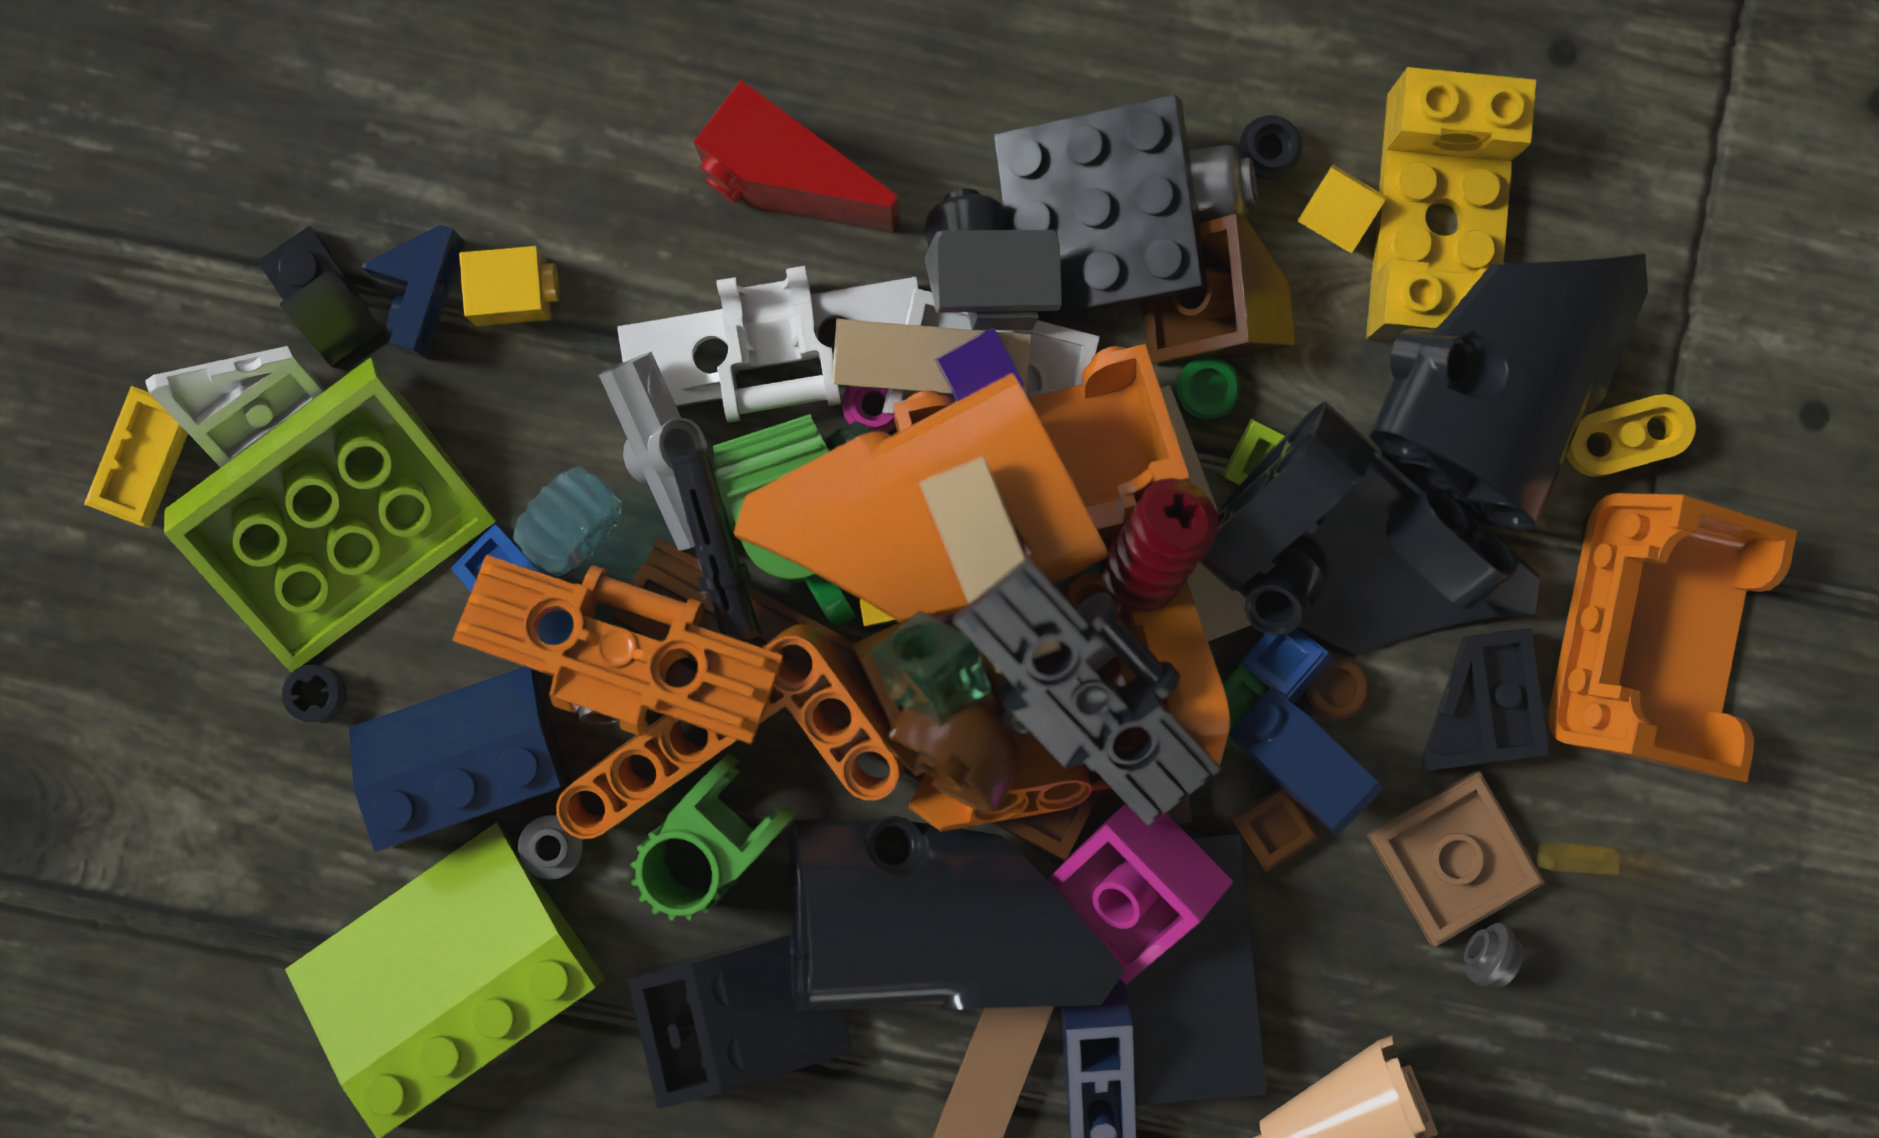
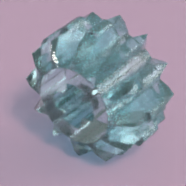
M582 466L571 468L567 472L559 473L553 482L548 486H543L541 492L528 502V508L517 519L513 540L521 547L522 553L533 564L538 565L541 569H545L555 577L564 575L569 570L578 568L588 556H593L597 547L607 540L606 537L609 532L618 524L623 503L613 494L614 490L596 474L589 473Z

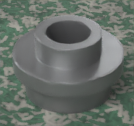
M545 815L531 821L522 831L518 842V853L523 866L531 874L542 879H558L572 872L579 864L584 848L583 839L574 837L564 830L557 815ZM546 835L554 836L560 842L561 851L556 859H546L539 851V843Z
M1500 923L1493 924L1485 930L1477 931L1469 940L1464 953L1468 978L1480 986L1491 984L1495 987H1503L1507 985L1521 967L1524 947L1520 941L1515 939L1513 931Z

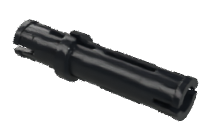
M700 447L675 454L668 458V462L672 466L686 514V520L703 572L698 577L700 589L709 593L721 635L742 642L759 636L762 630L761 626L758 625L746 580L751 577L748 564L740 563L726 508L722 501L709 456V447Z

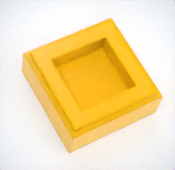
M1332 164L1299 217L1298 222L1352 254L1384 204L1387 196Z

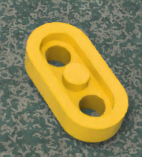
M1667 394L1655 395L1593 412L1581 418L1566 457L1578 472L1591 477H1602L1664 460L1682 453L1691 444L1696 429L1695 418L1691 409L1684 401ZM1651 418L1660 420L1664 425L1665 434L1661 440L1654 439L1648 433L1647 425ZM1590 435H1597L1603 440L1605 450L1601 457L1594 456L1588 451L1587 439Z

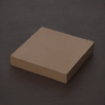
M1474 771L1366 834L1429 944L1434 947L1545 883L1479 771Z

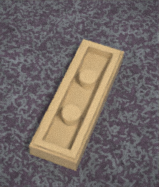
M837 319L832 384L952 393L934 359L984 331ZM997 332L1025 384L1021 388L1026 395L1031 335Z
M985 455L920 481L921 488L968 603H971L1026 559ZM1059 640L1044 642L1035 650L1032 659L1060 649L1061 642ZM994 665V667H995L997 673H998V672H1001V671Z

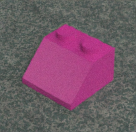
M1127 803L1123 804L1047 878L1125 969L1120 977L1125 985L1195 927L1234 882L1166 812L1150 825H1147Z

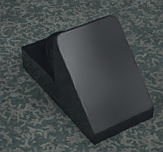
M311 226L306 227L257 260L282 297L283 301L280 303L283 311L332 368L385 333L319 234Z

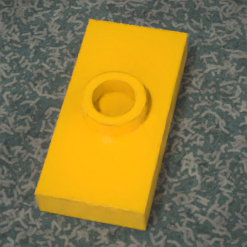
M134 386L130 387L84 502V505L146 528H151L188 435L181 425L149 392Z

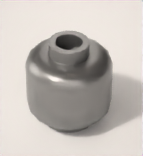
M1231 145L1189 150L1199 223L1232 214H1242L1247 218L1249 208H1256L1258 206L1257 181L1252 158L1242 159L1239 150Z

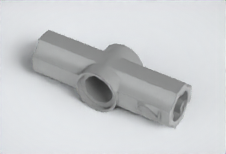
M650 351L603 371L599 377L627 436L623 451L626 468L633 478L640 483L649 485L678 551L692 548L695 545L668 458L681 452L706 447L707 444L704 434L698 425L689 419L681 418L656 360Z

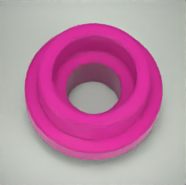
M847 386L842 399V408L847 422L854 430L861 434L878 431L889 433L896 428L894 413L869 416L862 409V402L866 396L878 394L886 399L888 388Z

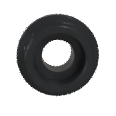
M1266 115L1256 118L1247 125L1240 137L1238 150L1242 159L1252 158L1257 177L1277 179L1291 172L1298 163L1302 153V139L1297 128L1290 121L1280 116ZM1264 139L1274 140L1280 147V155L1272 159L1264 157L1259 151V142Z

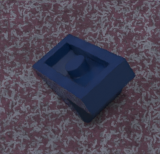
M439 225L369 260L361 267L376 279L406 288L404 297L398 295L394 299L387 318V331L392 333L389 343L404 353L424 359L428 358L460 259L459 253L462 252L465 240L453 228Z

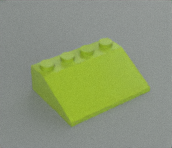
M370 357L168 506L164 512V534L291 673L494 524L496 520L411 405Z
M499 822L484 830L285 969L341 1087L376 1138L383 1137L589 993L606 979L538 878L523 866L518 849Z

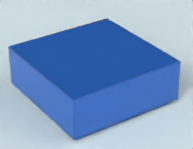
M1295 628V630L1284 635L1274 636L1265 633L1243 658L1240 665H1243L1268 689L1272 687L1292 704H1295L1333 659L1329 652L1298 628Z

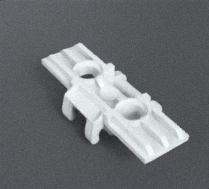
M805 266L786 269L787 278L785 281L744 288L738 285L736 277L717 280L718 293L723 309L617 326L622 360L625 362L651 351L676 407L723 399L727 423L741 421L740 414L823 400L828 401V406L841 404L839 386L832 384L834 353L832 348L824 346L818 340L821 326L826 321L834 318L904 324L913 289L918 288L917 278L912 277L815 294L810 292ZM718 339L728 345L727 357L721 365L717 366L718 372L705 373L696 367L694 361L695 351L705 340ZM815 358L821 360L823 375L737 388L736 375L739 371Z

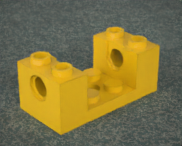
M1407 67L1388 92L1379 192L1387 197L1378 211L1376 219L1366 340L1394 342L1398 334L1405 328L1436 330L1492 263H1504L1512 161L1531 144L1536 90L1535 79ZM1444 204L1455 212L1458 224L1454 234L1441 236L1429 229L1425 219L1426 210L1429 206Z

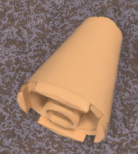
M1390 1035L1379 1039L1261 1119V1134L1253 1138H1430L1438 1135L1411 1065L1401 1068L1398 1058L1393 1059L1391 1055L1402 1050V1047L1396 1037Z

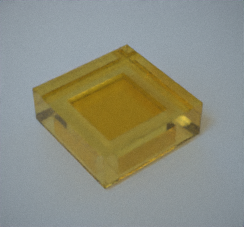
M1542 842V845L1538 844L1537 867L1552 871L1619 875L1620 852H1616L1615 848L1600 845Z

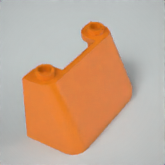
M1145 344L1130 348L1122 346L1105 348L1092 357L1091 362L1084 368L1082 385L1027 397L1077 490L1107 552L1112 542L1117 538L1121 528L1126 524L1129 515L1133 513L1136 504L1142 499L1145 490L1156 480L1170 477L1189 482L1190 477ZM922 391L910 396L905 401L893 403L897 432L956 402L955 399L947 395H941L937 391Z
M1614 493L1606 495L1598 501L1590 513L1586 526L1549 707L1548 722L1550 731L1556 740L1585 749L1747 783L1754 751V737L1751 727L1744 719L1722 712L1746 592L1768 591L1781 583L1790 569L1797 530L1686 495Z

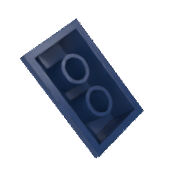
M528 667L513 670L349 727L353 787L374 852L407 843L565 788L572 783L535 672Z

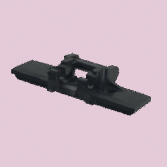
M1027 557L954 616V623L1009 679L998 687L997 694L999 699L1066 769L1086 764L1093 772L1096 771L1147 825H1150L1221 771L1217 762L1161 702L1177 687L1180 681V673L1170 662H1160L1117 614L1118 605L1107 592L1096 593L1077 607H1074L1038 566ZM1100 636L1137 675L1136 678L1124 686L1118 685L1112 678L1106 682L1087 660V658L1104 646ZM1050 640H1059L1061 642L1060 649L1032 659L1035 650L1044 642ZM1129 727H1141L1147 730L1146 739L1136 749L1119 751L1113 748L1114 739L1122 730Z

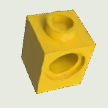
M537 246L459 253L464 316L474 325L486 326L551 320L550 302L559 301L560 299L558 271L555 263L547 264L546 257Z

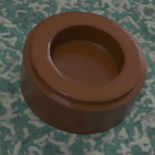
M1331 656L1333 660L1303 693V696L1309 708L1317 715L1334 720L1346 719L1354 716L1364 707L1369 696V680L1364 669L1354 660L1344 656Z

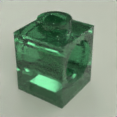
M921 610L871 650L889 699L907 710H915L930 717L940 726L954 713L967 705L974 704L991 690L977 646L964 633Z

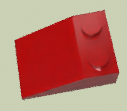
M742 80L738 82L693 141L702 161L699 168L708 176L705 181L706 184L734 205L742 198L756 209L893 233L900 224L899 197Z

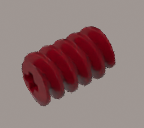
M1170 477L1156 480L1145 490L1142 499L1136 504L1133 513L1129 515L1126 524L1121 528L1108 551L1109 557L1107 558L1102 579L1109 593L1121 604L1139 611L1151 612L1163 608L1171 602L1178 594L1179 589L1186 583L1188 576L1193 573L1196 565L1203 559L1206 551L1214 543L1218 533V515L1212 501L1199 487L1186 480Z

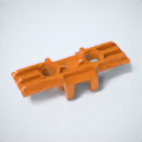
M489 555L485 556L452 640L469 648L554 676L550 692L553 706L575 713L578 706L619 719L621 730L643 736L648 723L645 720L647 709L749 744H752L784 658L783 655L699 627L704 611V602L690 598L687 603L657 594L607 577V570L592 565L587 571L582 585L577 583L574 585ZM599 601L670 625L671 629L667 639L660 642L593 619ZM554 610H563L570 613L574 621L571 636L565 642L558 645L543 643L538 635V625L543 616ZM689 654L697 659L698 673L689 685L674 688L665 684L666 673L675 661L688 658Z

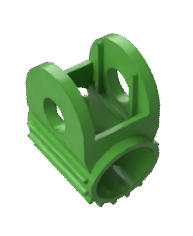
M811 414L713 446L717 484L726 508L731 532L734 533L746 495L829 452ZM741 540L750 559L763 571L777 579L787 582H806L804 578L815 574L769 550Z
M731 752L720 760L668 815L666 822L650 832L649 838L637 846V850L640 853L638 858L631 863V866L636 869V879L632 881V885H638L642 893L639 900L641 902L647 900L653 906V914L661 911L669 914V919L672 921L677 916H686L688 920H691L700 910L707 913L739 881L738 876L761 855L797 815L788 806L783 810L777 807L754 830L719 797V794L740 773L736 768L740 761ZM670 838L690 841L705 853L712 868L711 888L702 890L691 889L675 880L668 870L665 858L666 846Z

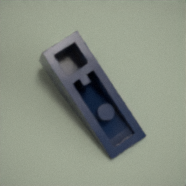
M1119 979L1101 1005L1061 1006L1069 1138H1136L1133 1026L1126 987L1122 980Z

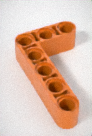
M794 625L761 646L760 648L783 655V649L786 645L796 644L804 647L812 658L813 667L807 673H798L791 670L783 659L760 723L786 706L844 787L853 796L865 801L879 800L888 796L896 787L905 766L888 751L882 742L890 729L885 717L827 637L820 630L812 626ZM826 698H836L843 701L851 712V722L845 725L830 723L821 712V701ZM664 715L648 726L643 736H634L587 769L559 796L556 805L557 818L562 828L574 837L593 839L600 836L737 739L706 729L708 742L704 745H696L684 737L681 731V720ZM869 751L881 754L890 766V773L883 777H873L866 774L859 764L858 755ZM631 755H642L653 762L656 769V779L645 780L637 776L631 767ZM581 791L596 793L605 805V815H595L586 810L581 802Z

